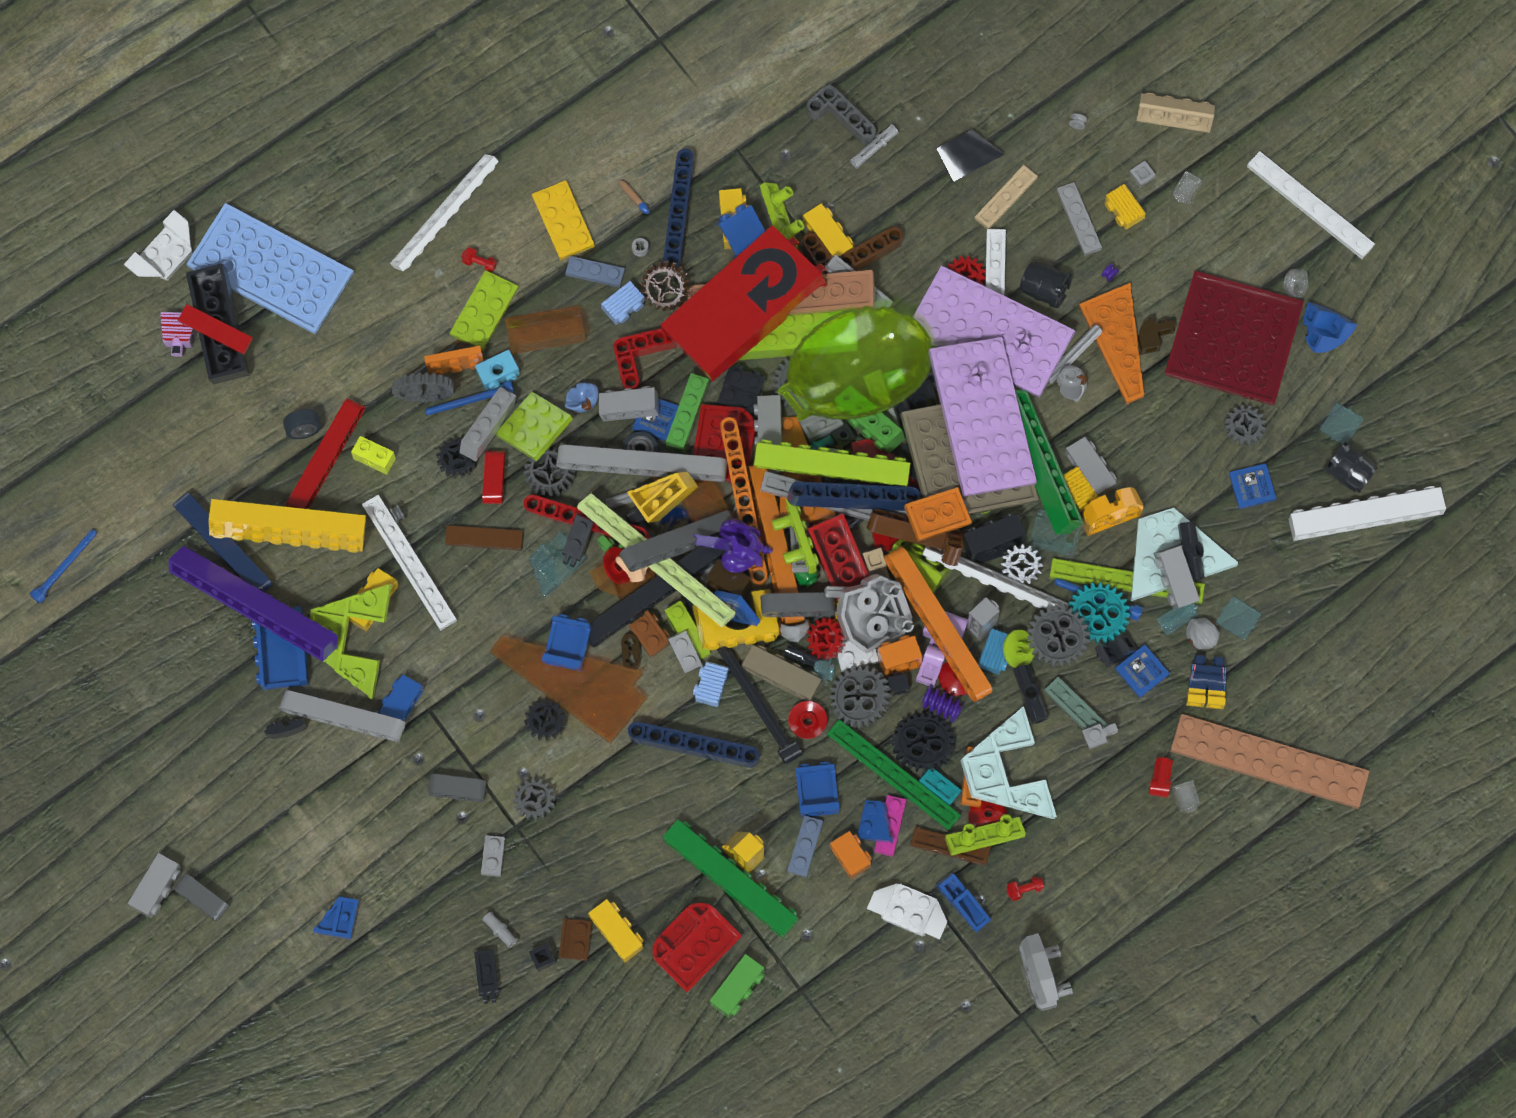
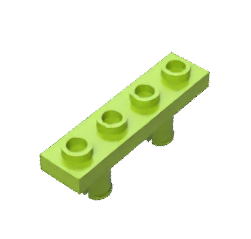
M764 182L761 184L760 189L772 225L787 240L795 237L794 235L803 230L805 226L798 219L790 224L784 201L793 196V190L789 186L779 190L776 183ZM796 244L794 247L799 251L798 245Z
M785 499L787 516L771 520L774 531L787 527L793 528L799 544V549L783 553L785 564L803 560V562L805 561L808 573H815L816 565L819 562L816 553L812 554L811 548H813L810 536L806 537L805 531H807L805 521L800 520V507L791 505Z
M1003 815L1000 818V822L976 828L972 824H966L963 827V831L946 835L945 841L952 856L1023 838L1026 832L1020 817L1011 819V816Z

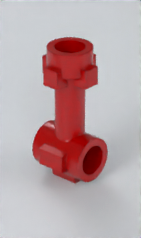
M467 247L466 251H463L461 256L463 264L471 266L474 262L485 266L484 270L488 272L495 270L497 261L494 258L489 257V259L479 257L476 255L477 251Z
M1034 877L1032 882L1021 886L1018 885V882L1009 883L1006 886V892L1011 901H1017L1022 898L1021 893L1034 889L1036 893L1041 892V889H1044V884L1041 877Z

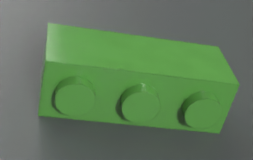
M745 954L711 998L710 1005L728 1018L731 1015L735 1016L741 1009L740 1003L743 999L747 1000L753 993L752 987L755 983L759 985L764 979V967Z

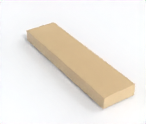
M1023 165L975 216V220L986 229H991L1037 180L1038 176Z

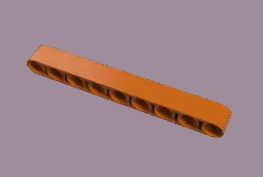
M727 417L721 422V432L738 518L743 522L745 516H752L753 523L748 526L759 530L739 427L734 418ZM729 422L735 425L734 430L730 432L724 429L725 425ZM731 441H736L738 443V448L736 450H730L728 448V444ZM734 460L742 461V466L739 469L732 467ZM739 478L746 480V484L742 488L735 485L736 480ZM742 497L750 499L747 506L739 504V500ZM760 552L762 567L753 565L749 568L750 578L757 586H762L768 581L764 553ZM756 572H763L765 574L762 581L754 579Z
M753 465L747 466L763 546L770 547L773 550L772 553H765L774 593H798L794 573H792V564L786 565L783 558V553L788 552L783 529L774 531L771 520L780 518L775 495L760 491L765 471L769 472V470L753 468ZM780 617L782 624L786 626L804 623V617Z
M899 547L885 555L884 559L897 582H900L903 592L971 700L977 702L991 694L992 687L905 548Z

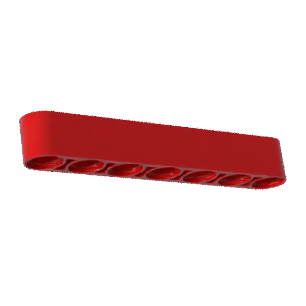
M346 398L285 507L309 509L361 419L365 406Z
M536 495L527 496L523 502L524 508L531 514L572 526L576 514L588 517L576 507ZM536 500L538 502L537 507L530 509L531 502ZM550 506H555L553 514H548ZM573 511V517L566 520V513ZM596 523L594 524L593 533L613 538L605 530L602 531L601 527ZM629 524L637 532L644 533L647 540L651 538L648 531L644 528Z

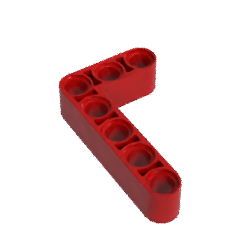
M662 328L622 337L614 342V354L623 389H640L639 377L634 361L635 357L678 347L663 332ZM656 338L664 339L661 343H656L654 340ZM639 342L645 343V346L637 347L636 344ZM624 346L627 350L620 352L618 348ZM624 364L631 365L629 369L622 368ZM629 381H634L636 383L634 386L626 385V383Z

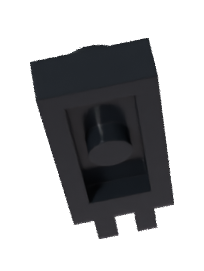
M576 514L562 555L565 556L564 564L567 565L571 558L570 566L575 567L577 561L580 562L582 560L595 524L590 518Z
M494 949L476 951L474 955L479 997H483L484 1004H488V996H491L492 1003H496V995H499Z

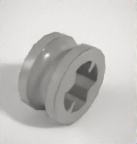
M1072 114V120L1069 121V125L1075 129H1084V123L1087 122V118L1081 114Z
M637 238L633 241L632 251L634 255L643 257L648 253L649 245L645 239ZM639 244L641 246V244H643L644 250L641 251L640 249V251H638L637 245Z

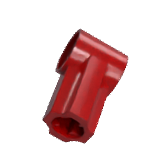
M1163 757L1156 758L1148 795L1168 798L1173 760Z

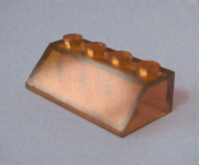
M579 305L505 318L512 354L586 341Z

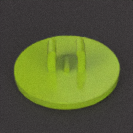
M1014 630L1004 640L1003 654L1007 663L1013 668L1030 664L1034 657L1032 652L1035 648H1028L1032 642L1027 641V637L1030 635L1024 630Z

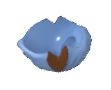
M586 382L577 383L576 388H571L567 393L564 407L578 413L591 410L598 402L599 392L597 386Z

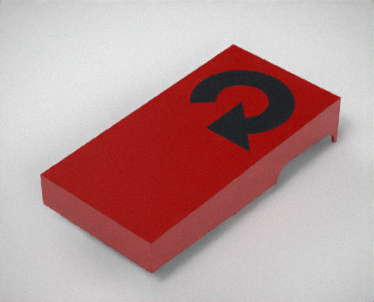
M773 225L660 324L663 332L712 382L781 325L793 308L819 287L827 286L822 272L827 271V269L822 264H818L815 267L794 247L796 244H800V242L795 237L787 240Z

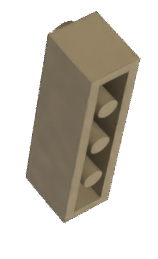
M752 645L742 663L744 671L803 701H813L821 686V679L818 674L812 671L808 673L802 670L800 665L796 663L790 664L785 661L784 657L778 654L772 655L768 653L766 648L760 645L757 647Z

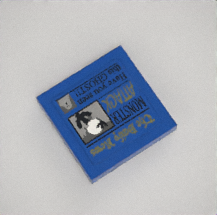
M658 399L659 416L636 418L632 430L649 433L654 438L666 442L679 406Z
M1266 464L1229 472V478L1239 509L1276 501V495Z
M715 591L714 595L736 612L735 616L731 619L732 621L757 626L760 623V619L741 595Z
M1146 645L1142 646L1115 668L1116 672L1139 698L1143 697L1170 675Z

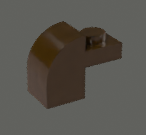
M1151 317L1142 324L1138 336L1141 355L1160 351L1161 342L1159 336L1175 332L1174 320L1169 321L1165 319L1155 324L1154 317Z

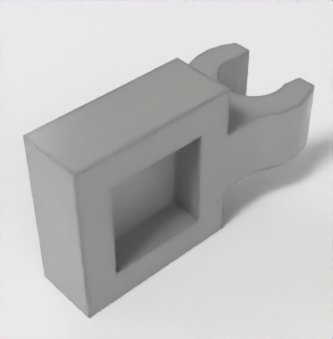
M1101 724L1082 730L1089 750L1108 743L1106 737L1118 733L1116 724H1111L1103 729Z

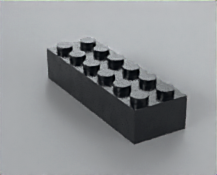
M221 263L186 272L193 307L240 331L227 268ZM199 332L208 379L213 385L250 376L246 355Z

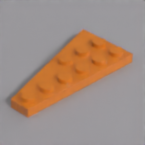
M1128 283L1079 304L1089 329L1095 324L1102 329V333L1095 341L1126 404L1144 397L1131 283Z
M782 417V442L791 443V447L798 448L799 445L808 446L798 418ZM790 472L779 473L781 476L803 482H823L820 476ZM780 497V517L787 516L785 502L787 498ZM799 506L801 510L800 520H804L805 523H818L836 515L834 511L820 507Z

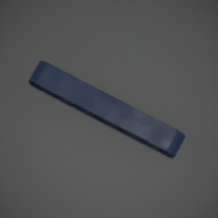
M689 149L679 150L676 156L663 263L665 261L676 262V269L681 266L694 166L693 153ZM682 158H689V159H690V160L687 161V162H682V161H681ZM680 175H686V176H687L686 179H680V178H678V177H679ZM679 192L685 193V195L682 197H679L676 194ZM677 209H681L683 211L681 214L674 213V211ZM673 227L681 228L679 231L672 230ZM677 244L678 248L672 249L670 245Z
M795 482L789 489L787 501L793 506L905 511L904 505L920 500L921 494L914 487Z
M188 492L172 504L238 577L248 584L254 585L262 592H265L273 585L268 577L231 538H215L209 535V514Z
M633 722L628 727L629 738L634 743L748 768L756 767L759 763V752L752 746L642 722ZM640 729L642 733L639 736H634L632 731ZM653 733L661 735L658 740H653L650 737ZM672 737L680 739L678 744H671L669 741ZM692 741L699 743L697 748H690L688 745ZM711 745L718 747V750L714 753L709 752L707 749ZM730 749H734L737 752L733 757L728 756L726 753ZM752 753L756 758L753 761H748L745 758L746 755Z

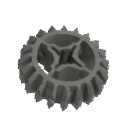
M549 447L537 462L528 457L527 460L530 464L524 465L526 469L524 476L527 477L525 482L530 483V489L535 488V494L541 491L542 497L549 493V497L552 498L554 492L559 496V490L566 492L565 486H572L569 480L575 479L573 475L575 470L562 469L552 463V460L557 461L558 449L554 447L553 451H550ZM545 461V464L542 467H538V469H536V467L541 462ZM549 465L552 470V474H550V479L549 475L547 474V470H549ZM564 475L560 481L553 484L556 478ZM535 477L545 479L547 484L539 482Z

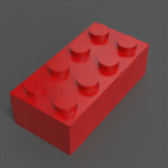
M843 513L807 527V533L811 538L814 550L830 586L852 587L860 585L862 579L869 577Z

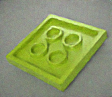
M531 392L500 427L496 435L537 462L573 418L560 408Z

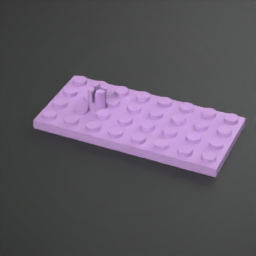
M941 266L910 321L906 333L935 347L1002 337L1013 385L1040 398L1075 334V330Z
M1002 337L929 349L928 352L962 496L1036 484L1035 472Z

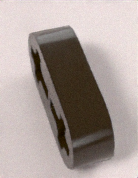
M626 634L621 641L622 661L626 670L635 671L640 666L639 641L636 635ZM628 639L636 642L632 644V650H629L628 644H625L628 642ZM633 654V660L637 662L630 666L626 661H629V655Z

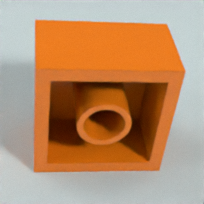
M903 636L897 642H885L878 648L877 656L885 679L893 673H905L920 668L922 665V654L915 636Z

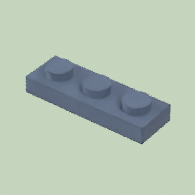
M570 256L566 269V276L618 288L621 287L625 268Z
M804 816L788 867L789 873L807 877L823 825L822 820Z

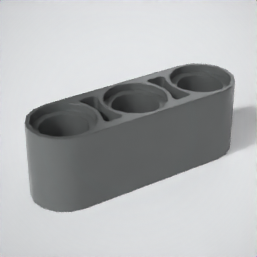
M431 774L428 795L483 802L486 781Z
M187 873L182 876L173 888L216 922L230 907Z

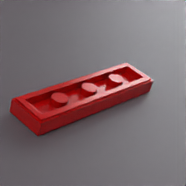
M186 304L177 320L245 355L253 340L251 336Z

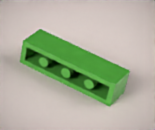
M690 374L666 440L667 449L685 454L700 413L701 404H703L709 388L708 378Z

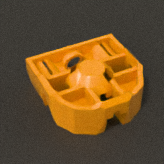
M1128 487L1116 490L1115 497L1117 500L1109 503L1106 495H1103L1084 507L1085 511L1082 516L1087 536L1140 517L1144 506L1135 488Z

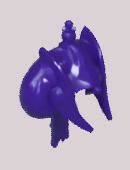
M730 519L722 523L720 527L722 538L698 534L693 535L698 539L695 540L698 546L726 551L721 559L722 566L732 573L744 572L753 565L762 567V559L759 553L769 554L773 552L770 547L763 546L759 539L761 533L758 529L748 526L738 519Z

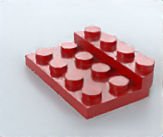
M701 404L693 455L719 457L727 460L721 432V422L723 419L731 417L736 420L739 427L746 467L750 466L756 437L753 417L743 408ZM729 422L725 425L724 429L728 432L733 431L735 425ZM731 441L728 444V448L730 450H736L738 448V443L736 441ZM734 460L732 462L734 469H739L742 466L741 460ZM727 462L725 481H728L729 484H732ZM739 478L736 480V483L743 482L745 479Z
M694 903L684 909L655 939L651 954L655 963L687 993L742 935L714 907L705 903Z

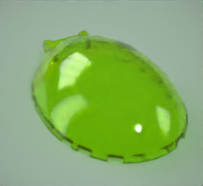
M864 306L863 309L853 311L852 308L840 312L814 327L807 336L805 335L801 339L789 360L787 369L788 383L782 385L777 392L779 395L784 396L796 412V417L799 421L812 415L831 420H851L888 410L912 395L922 385L930 371L931 360L928 351L933 346L925 328L909 314L903 315L894 311L895 308L884 306L869 308V306Z

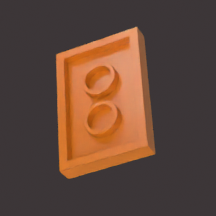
M480 346L424 356L428 374L436 373V376L447 372L458 373L462 369L467 368L473 370L475 365L484 362Z
M958 487L904 505L917 541H922L972 523Z

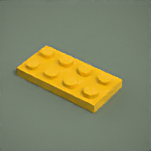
M566 180L532 194V198L560 261L595 247Z

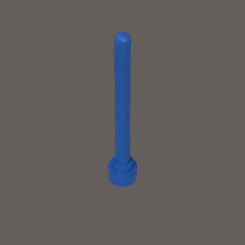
M511 380L500 385V387L514 394ZM499 388L429 407L425 410V413L432 415L491 398Z
M90 530L41 587L38 586L29 593L35 601L41 604L45 600L46 591L97 535L96 530Z
M1056 578L1054 581L1055 585L1077 593L1078 589L1083 591V587L1063 579ZM1094 598L1095 601L1104 603L1102 598ZM1131 605L1126 613L1130 614V619L1138 622L1143 607Z

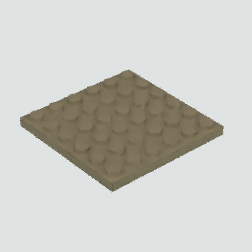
M941 405L902 412L900 415L922 498L957 487L962 496ZM1035 484L962 496L969 515L1033 503L1039 500Z

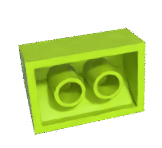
M899 539L894 544L890 553L899 547L905 548L931 591L934 592L940 587L951 569L946 568L938 561L932 562L922 555L926 547L925 545Z

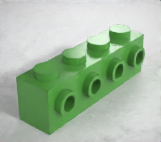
M851 386L834 400L837 414L842 418L845 416L853 428H859L866 439H872L879 450L882 451L884 449L889 454L905 439L901 428Z

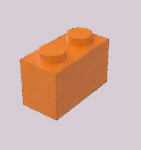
M849 831L831 842L830 849L849 878L853 879L871 867L870 861L872 858L866 850L863 851L859 846L861 842L857 835H852Z

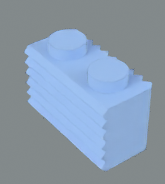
M629 281L603 301L601 309L615 325L619 322L624 323L633 311L638 312L642 309L645 303L644 296Z
M706 661L705 666H701L698 677H701L699 684H695L693 695H696V702L715 707L719 706L729 667Z

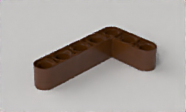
M891 227L840 255L839 258L844 262L850 263V267L858 271L898 249L903 242V232L898 227ZM809 232L804 235L803 251L815 267L818 264H822L825 267L832 257L822 241L815 233ZM895 235L898 236L899 239L892 240L890 239V237ZM809 241H813L816 244L814 246H808L806 243ZM880 244L883 248L875 249L874 246ZM864 253L867 257L859 258L858 255ZM822 256L825 260L818 261L816 258Z
M872 509L867 525L869 531L941 549V561L950 566H958L963 550V532L961 530L955 529L922 541H917L908 516L880 509Z

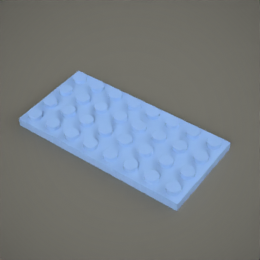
M226 203L186 264L187 267L197 270L222 263L227 268L232 291L315 335L354 274L352 269Z

